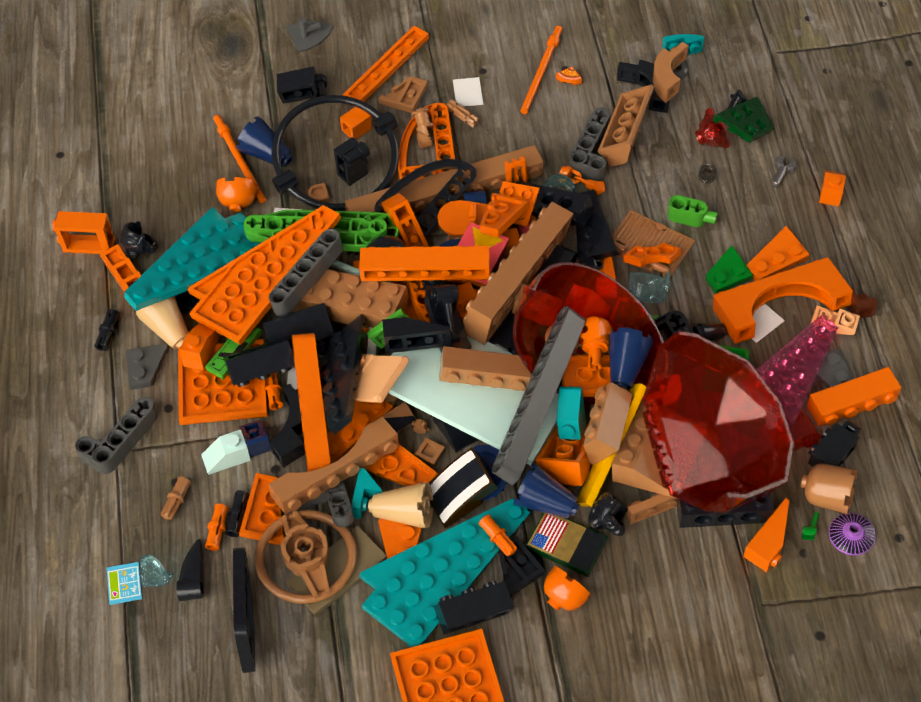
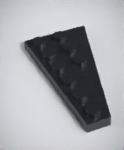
M362 314L340 332H336L328 342L317 348L322 398L328 428L334 434L349 424L353 417L355 400L352 398L353 391L357 389L358 384L355 381V375H358L363 351L360 347V342L365 337V332L362 330L363 326L367 324V318Z

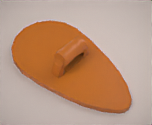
M450 201L439 210L437 216L438 224L449 235L463 236L471 222L480 226L484 213L488 210V205L472 201Z

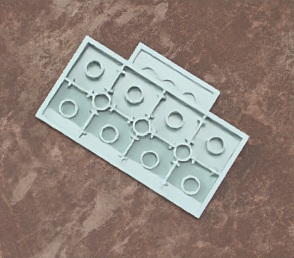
M467 336L472 346L471 350L512 355V353L490 342H487L484 346ZM439 347L391 354V356H406L409 360L388 392L389 394L500 450L525 391L439 381L440 358L442 354ZM531 363V376H532V373H533V371H534V369H535V366H534L532 363ZM555 393L526 464L530 466L557 425L558 393Z

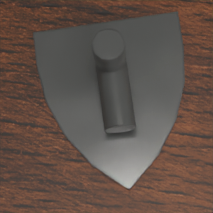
M300 18L299 23L288 25L286 28L298 53L322 43L329 36L333 26L319 21H306L305 18Z

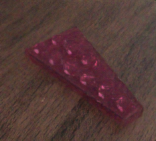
M821 315L748 376L740 387L792 428L838 327Z

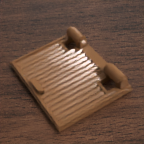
M633 210L629 211L612 235L621 258L635 246L652 247L664 242L681 248V255L671 264L657 262L641 267L652 273L655 270L663 273L662 278L666 280L670 279L695 243L694 239Z

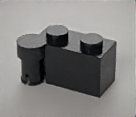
M314 66L277 74V93L283 104L312 98V89L314 91V98L326 95L327 77L323 74H317Z
M351 137L334 149L337 175L348 186H351L368 174L366 157L370 155V150L364 142H358Z

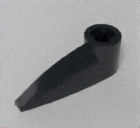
M201 539L195 541L182 564L179 581L176 583L179 602L204 597Z

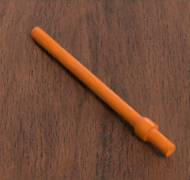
M556 26L553 34L549 36L548 46L520 112L523 114L528 113L552 53L560 42L559 37L563 30L561 26Z
M215 115L213 119L218 127V133L225 139L245 178L251 179L253 184H257L256 197L259 203H264L266 197L241 152L237 150L229 126L224 123L220 115Z

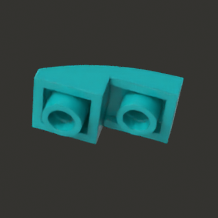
M677 34L663 37L662 49L665 48L669 52L673 47H677L682 42L689 46L687 55L703 51L704 37L702 35Z

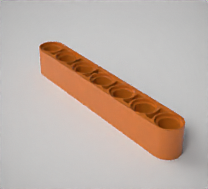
M314 333L292 335L307 472L324 468L331 464Z

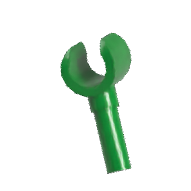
M814 512L810 526H803L802 539L814 540L817 531L816 524L820 513Z

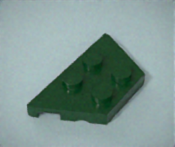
M758 97L722 111L712 119L715 123L719 121L724 122L729 126L728 131L738 135L748 143L769 134L774 129Z

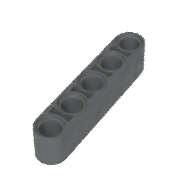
M327 229L322 232L270 292L269 300L277 316L288 315L342 253L343 245L337 230Z

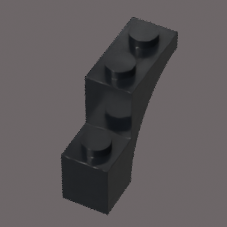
M291 384L283 387L284 397L289 405L288 419L278 435L269 441L272 454L283 468L305 455L304 438L301 435L303 430L298 389L295 390Z

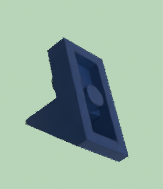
M261 420L239 426L250 457L271 450L269 439Z

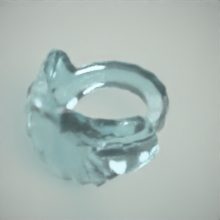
M561 173L548 177L543 186L551 188L555 186L565 187L567 191L571 192L576 190L572 180Z
M147 554L141 557V572L139 576L143 587H161L170 581L174 573L168 574L165 572L162 564L154 556Z

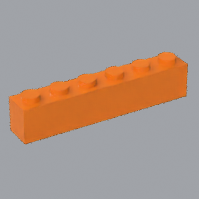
M392 246L360 248L359 271L361 281L488 280L490 276L489 246Z

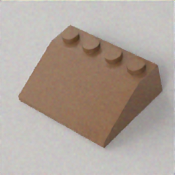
M642 400L619 447V451H617L612 462V481L678 499L706 436V430L664 405Z

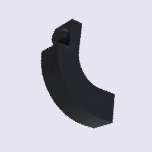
M639 60L638 65L619 62L617 81L639 84L643 87L653 85L654 64L645 60ZM653 89L649 110L668 113L670 100L665 103L657 95L655 89Z

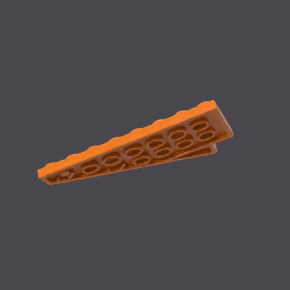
M323 205L191 285L187 289L189 294L200 299L189 313L191 318L242 345L272 307L269 300L270 292L322 232L327 229H333L341 219L340 213Z

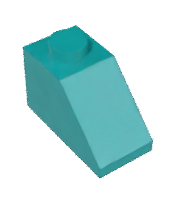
M582 387L559 388L556 419L559 439L581 440L587 426Z

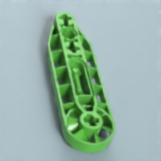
M282 210L265 215H250L244 220L245 235L251 242L262 243L314 210ZM336 211L340 213L341 219L333 229L339 232L343 251L360 252V248H366L374 238L388 235L387 229H395V237L399 238V229L391 222L389 215L386 213Z

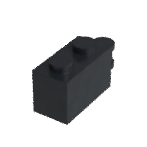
M849 420L843 426L836 423L832 429L827 428L821 436L822 441L819 444L814 443L810 448L808 464L812 467L819 463L841 467L855 450L859 440L858 435L862 428Z

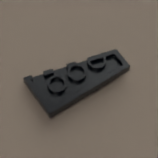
M594 189L581 192V194L591 196L594 210L584 227L576 226L577 258L579 263H585L589 257L599 260L620 255Z

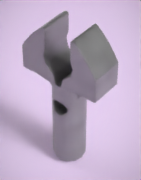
M786 155L777 158L774 167L778 168V172L772 181V186L779 187L786 173H794L796 168L794 158L786 166H784Z

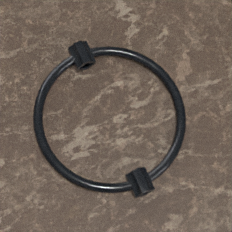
M342 95L315 97L294 107L278 125L271 147L272 163L277 174L272 179V182L277 192L281 195L289 192L296 199L313 208L318 209L324 205L334 211H346L345 203H326L303 194L296 188L299 182L293 171L289 169L285 172L283 171L279 152L281 138L285 129L304 110L325 103L348 104L370 114L375 118L372 120L374 130L380 136L387 134L391 146V163L388 173L383 182L371 192L374 193L387 189L397 172L399 146L393 129L398 127L395 116L389 111L382 115L371 105L356 98Z

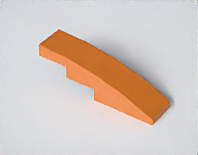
M118 244L100 253L103 262L125 293L141 276L140 272H137L130 259L125 256Z

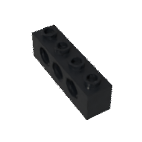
M522 181L516 182V184L540 188L532 212L536 218L539 217L544 207L547 208L551 202H554L574 213L570 225L584 227L594 210L590 195Z
M771 490L679 495L677 503L679 528L766 523L774 513Z

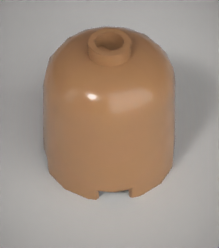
M819 463L810 469L808 475H803L801 488H805V497L810 504L848 515L855 492L853 483L857 479L858 470Z

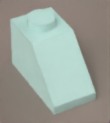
M241 430L218 437L201 454L208 475L251 461Z

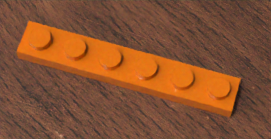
M413 26L342 95L365 102L429 39V33Z

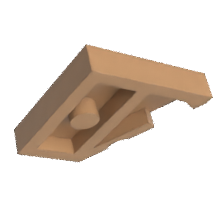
M409 76L401 84L391 88V93L385 97L381 95L379 97V104L412 113L416 110L428 87V81Z

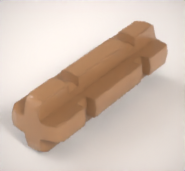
M454 100L447 102L448 111L454 112L455 116L465 123L467 122L471 127L478 125L479 118L477 116L471 115L470 111L460 104L458 105Z

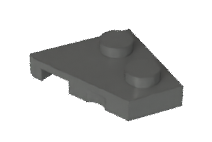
M840 349L800 358V366L803 368L806 366L814 373L813 377L819 382L824 383L826 388L853 380Z

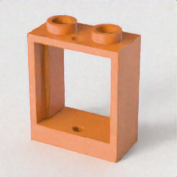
M58 211L57 218L53 220L52 228L56 232L57 242L61 245L63 252L100 254L114 245L115 236L107 213ZM69 231L96 233L97 235H76L69 234Z

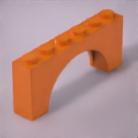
M826 257L714 294L712 309L720 322L724 324L733 342L737 344L755 337L756 323L753 315L762 305L773 299L784 296H804L818 300L831 311H835L851 305L853 290L831 260Z

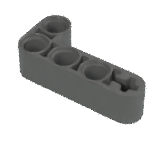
M596 108L592 112L570 153L569 166L579 171L582 178L586 180L603 181L605 179L606 160L596 155L610 122V112L606 108Z
M148 397L136 400L101 443L90 436H82L77 439L75 449L80 460L102 474L113 472L156 421L157 412L153 401Z

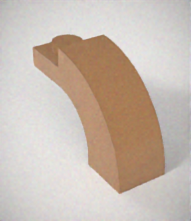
M684 42L680 43L677 47H673L670 52L663 48L655 60L653 86L657 95L665 103L679 93L681 79L673 73V70L687 59L689 46Z

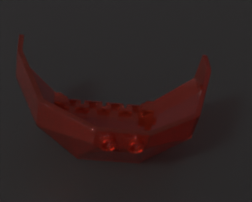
M677 331L658 347L643 396L644 405L647 410L642 415L646 428L649 429L647 433L651 447L655 449L653 454L657 468L663 469L659 471L663 488H668L671 496L704 511L726 513L767 496L787 483L794 442L781 402L751 363L696 333Z

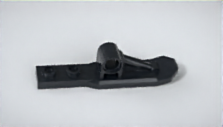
M421 280L425 291L424 304L430 323L450 327L452 346L447 347L471 350L472 346L467 338L457 308V286L455 284L447 285L445 280Z

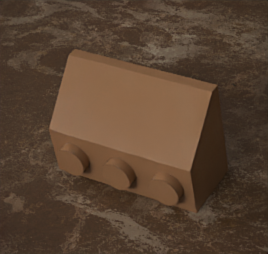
M612 382L598 388L594 396L596 399L595 404L589 415L591 418L590 423L584 434L586 437L584 449L589 463L592 465L619 451L633 395Z

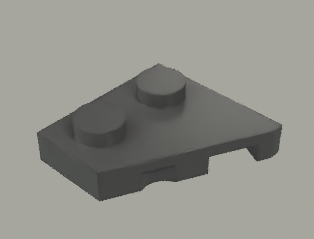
M167 343L126 350L130 390L153 386L156 373L162 366L163 356L168 352Z

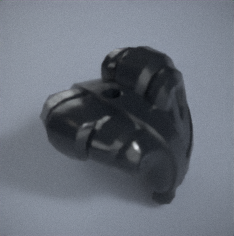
M136 221V223L129 222L124 225L120 235V247L127 258L135 259L138 257V254H152L158 249L157 240L153 239L149 234H142V227L139 221Z
M605 492L594 502L588 522L590 526L597 530L605 528L613 535L623 536L625 525L620 521L625 516L627 508L622 506V503L615 496Z

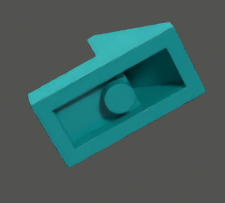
M364 468L359 469L351 505L353 516L357 519H362L363 511H367L369 500L372 499L373 495L382 493L381 488Z

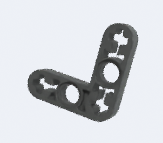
M343 481L336 487L326 490L316 499H311L300 507L304 508L328 502L332 519L336 526L346 527L354 521L351 504ZM341 500L343 501V502L337 503V504L334 503V502H336V501H341Z

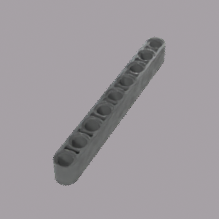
M569 306L562 308L556 317L492 467V473L510 485L515 484L519 480L586 321L583 316Z

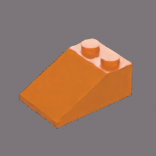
M556 425L536 458V464L560 484L573 487L582 486L589 474L591 464L584 449L586 438L584 434L587 427L581 440L559 439Z

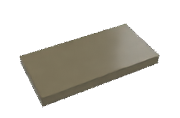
M358 525L350 531L357 548V562L354 572L348 583L332 597L320 602L305 604L315 616H318L362 580L359 578L362 571L387 560V555ZM343 537L328 548V563L325 566L329 587L340 578L347 564L348 551ZM294 575L286 581L287 586L295 594H311L301 575Z

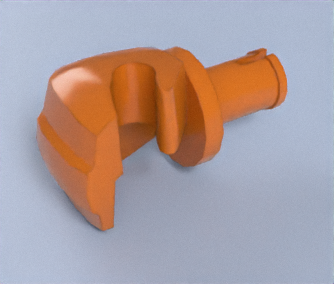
M594 316L585 319L583 330L587 332L581 333L579 337L584 341L582 344L583 351L589 354L587 368L592 371H598V369L602 368V354L608 351L609 335L612 327L607 320Z

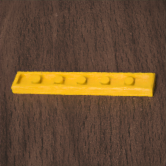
M641 383L634 384L632 389L627 390L633 395L621 443L647 390V387ZM616 453L592 466L578 496L577 503L581 507L593 506Z

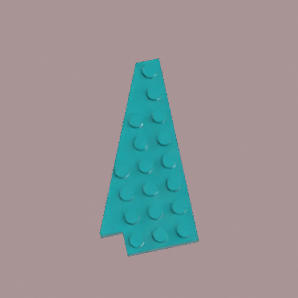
M510 499L362 571L359 578L375 590L362 604L361 608L410 647L422 645L440 624L434 609L437 603L440 602L439 599L447 595L456 597L461 595L462 591L469 589L499 552V547L495 542L492 543L490 541V536L479 525V521L486 515H490L501 529L504 528L506 530L505 534L511 538L527 519L530 511L514 505V499Z

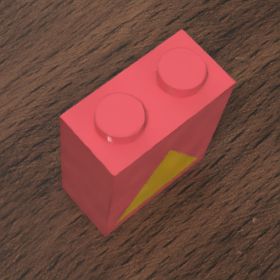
M471 222L457 246H489L491 275L506 251L509 238L502 235L491 237L480 233V226ZM474 280V281L480 282V283H482V284H484V285H487V281H488V280Z

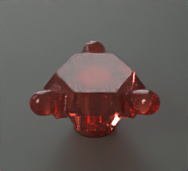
M707 108L705 116L699 124V130L695 131L698 142L701 145L707 144L712 147L729 148L730 143L726 140V131L721 121L715 123L712 120L714 118V110Z

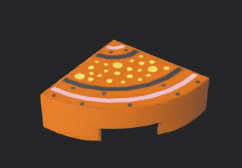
M573 66L556 73V79L562 83L582 84V78Z

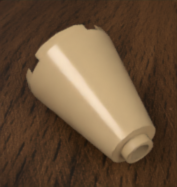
M175 296L136 311L138 318L173 349L181 347L189 331Z
M422 482L374 494L368 503L369 512L374 517L419 528L430 527L433 517V508H430V500H433L432 489L429 483Z

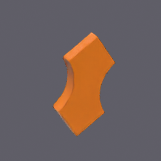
M664 242L652 247L635 246L623 255V262L640 268L657 262L671 264L681 255V248Z

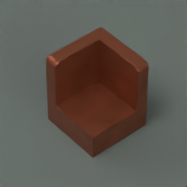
M851 288L853 293L851 305L848 306L850 312L859 315V319L874 316L878 305L876 298H868L867 294L856 295L854 288Z

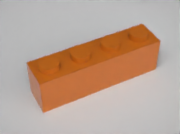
M886 367L810 394L807 407L819 427L826 424L829 426L835 424L840 419L852 418L862 411H872L879 405L895 402L902 387L890 368Z

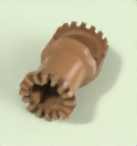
M425 107L419 108V111L416 109V111L411 113L412 117H415L418 126L416 128V136L421 149L432 146V141L429 140L431 137H428L430 135L428 130L434 127L433 123H430L429 110Z

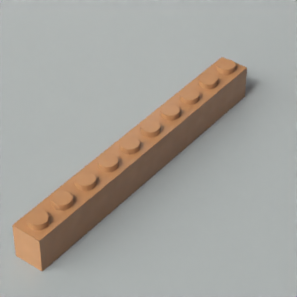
M529 146L472 163L471 165L476 169V177L464 192H488L500 189L502 182H506L504 162L512 163V159L516 158L518 161L520 160L519 157L522 156L526 160L527 180L543 175V160L536 146ZM518 166L519 181H521L520 166ZM451 169L414 180L398 193L408 200L413 213L423 212L458 170ZM511 169V173H512V183H514V181H513V169ZM462 170L464 174L458 181L462 183L467 177L471 179L470 170L466 172ZM456 184L449 185L448 190L452 195L459 193V187ZM390 188L345 201L346 211L374 212L376 202ZM463 193L457 200H463ZM438 199L435 202L436 207L446 204L443 199ZM379 204V206H380V210H379V211H380L381 213H383L385 210H384L383 206H382L381 204Z

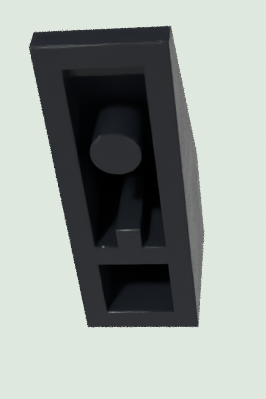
M406 317L382 320L386 353L452 346L449 326Z

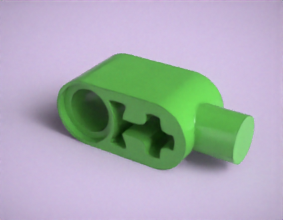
M675 195L669 200L667 216L673 222L692 227H701L705 222L711 224L716 222L718 212L707 210V205L703 201Z

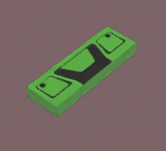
M255 327L242 345L228 339L205 366L206 370L224 380L228 375V371L223 358L250 349L262 334L261 329Z

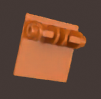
M502 182L499 194L529 201V209L513 224L528 227L533 220H536L532 212L540 188Z

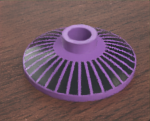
M841 514L831 522L829 527L831 543L844 554L862 555L868 552L874 545L876 538L874 527L865 517L859 514ZM850 529H855L857 532L853 533Z

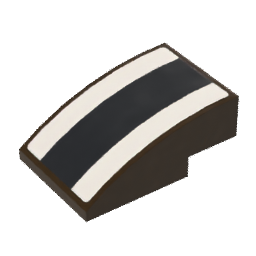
M471 447L446 466L432 480L430 486L433 500H430V503L443 527L447 528L483 504L481 500L499 487L479 453Z

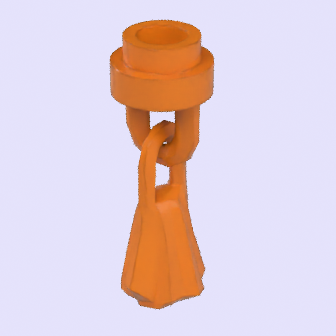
M569 165L567 167L563 166L559 172L561 180L572 184L582 182L589 190L594 189L597 196L605 192L604 182L591 179L584 180L581 173ZM572 174L577 175L574 177L576 180L571 178Z

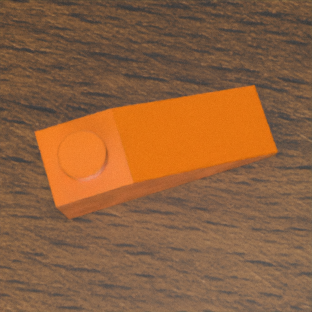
M398 193L381 203L391 222L399 229V238L407 247H429L412 208L404 196Z
M198 323L187 333L179 349L183 366L204 370L221 334Z
M786 498L746 546L743 556L766 573L771 566L775 568L783 557L780 554L784 542L789 500Z

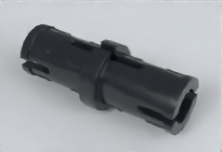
M111 309L107 310L103 324L99 326V335L94 344L97 350L102 351V348L103 351L108 350L111 337L116 332V323L120 317V313L117 310L113 309L112 313Z
M238 490L235 492L232 508L228 511L229 521L225 534L230 537L239 536L249 494L245 491Z

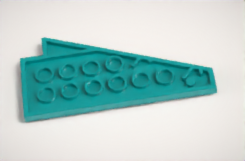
M212 207L125 291L124 298L135 311L188 291L187 289L191 285L251 250L261 242H251L248 240L243 227L246 217L241 212L224 218Z

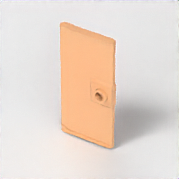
M362 354L359 374L355 375V381L358 383L357 389L353 391L352 398L355 401L383 402L408 364L409 359L406 356Z

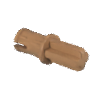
M182 476L178 477L172 492L168 493V500L161 511V516L164 519L172 520L180 504L184 503V496L191 485L189 479Z

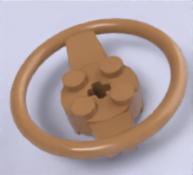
M314 510L294 511L277 519L264 531L255 552L256 571L263 585L278 598L297 604L320 602L338 593L350 580L357 562L356 544L348 528L336 526L332 515ZM305 519L318 520L331 525L342 535L346 543L348 559L345 570L340 578L330 587L325 570L329 554L326 536L322 530L309 527L304 521ZM283 526L286 535L283 542H281L283 561L288 569L292 570L293 574L302 576L311 594H295L283 590L271 580L266 571L264 563L266 546L271 537ZM307 547L308 551L303 552L301 548Z

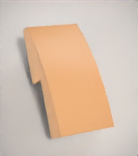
M817 305L810 327L831 333L854 335L860 316L843 309H839L836 313Z

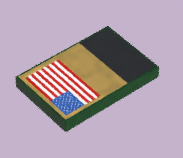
M543 513L526 544V548L531 552L589 577L608 540V536L570 519Z

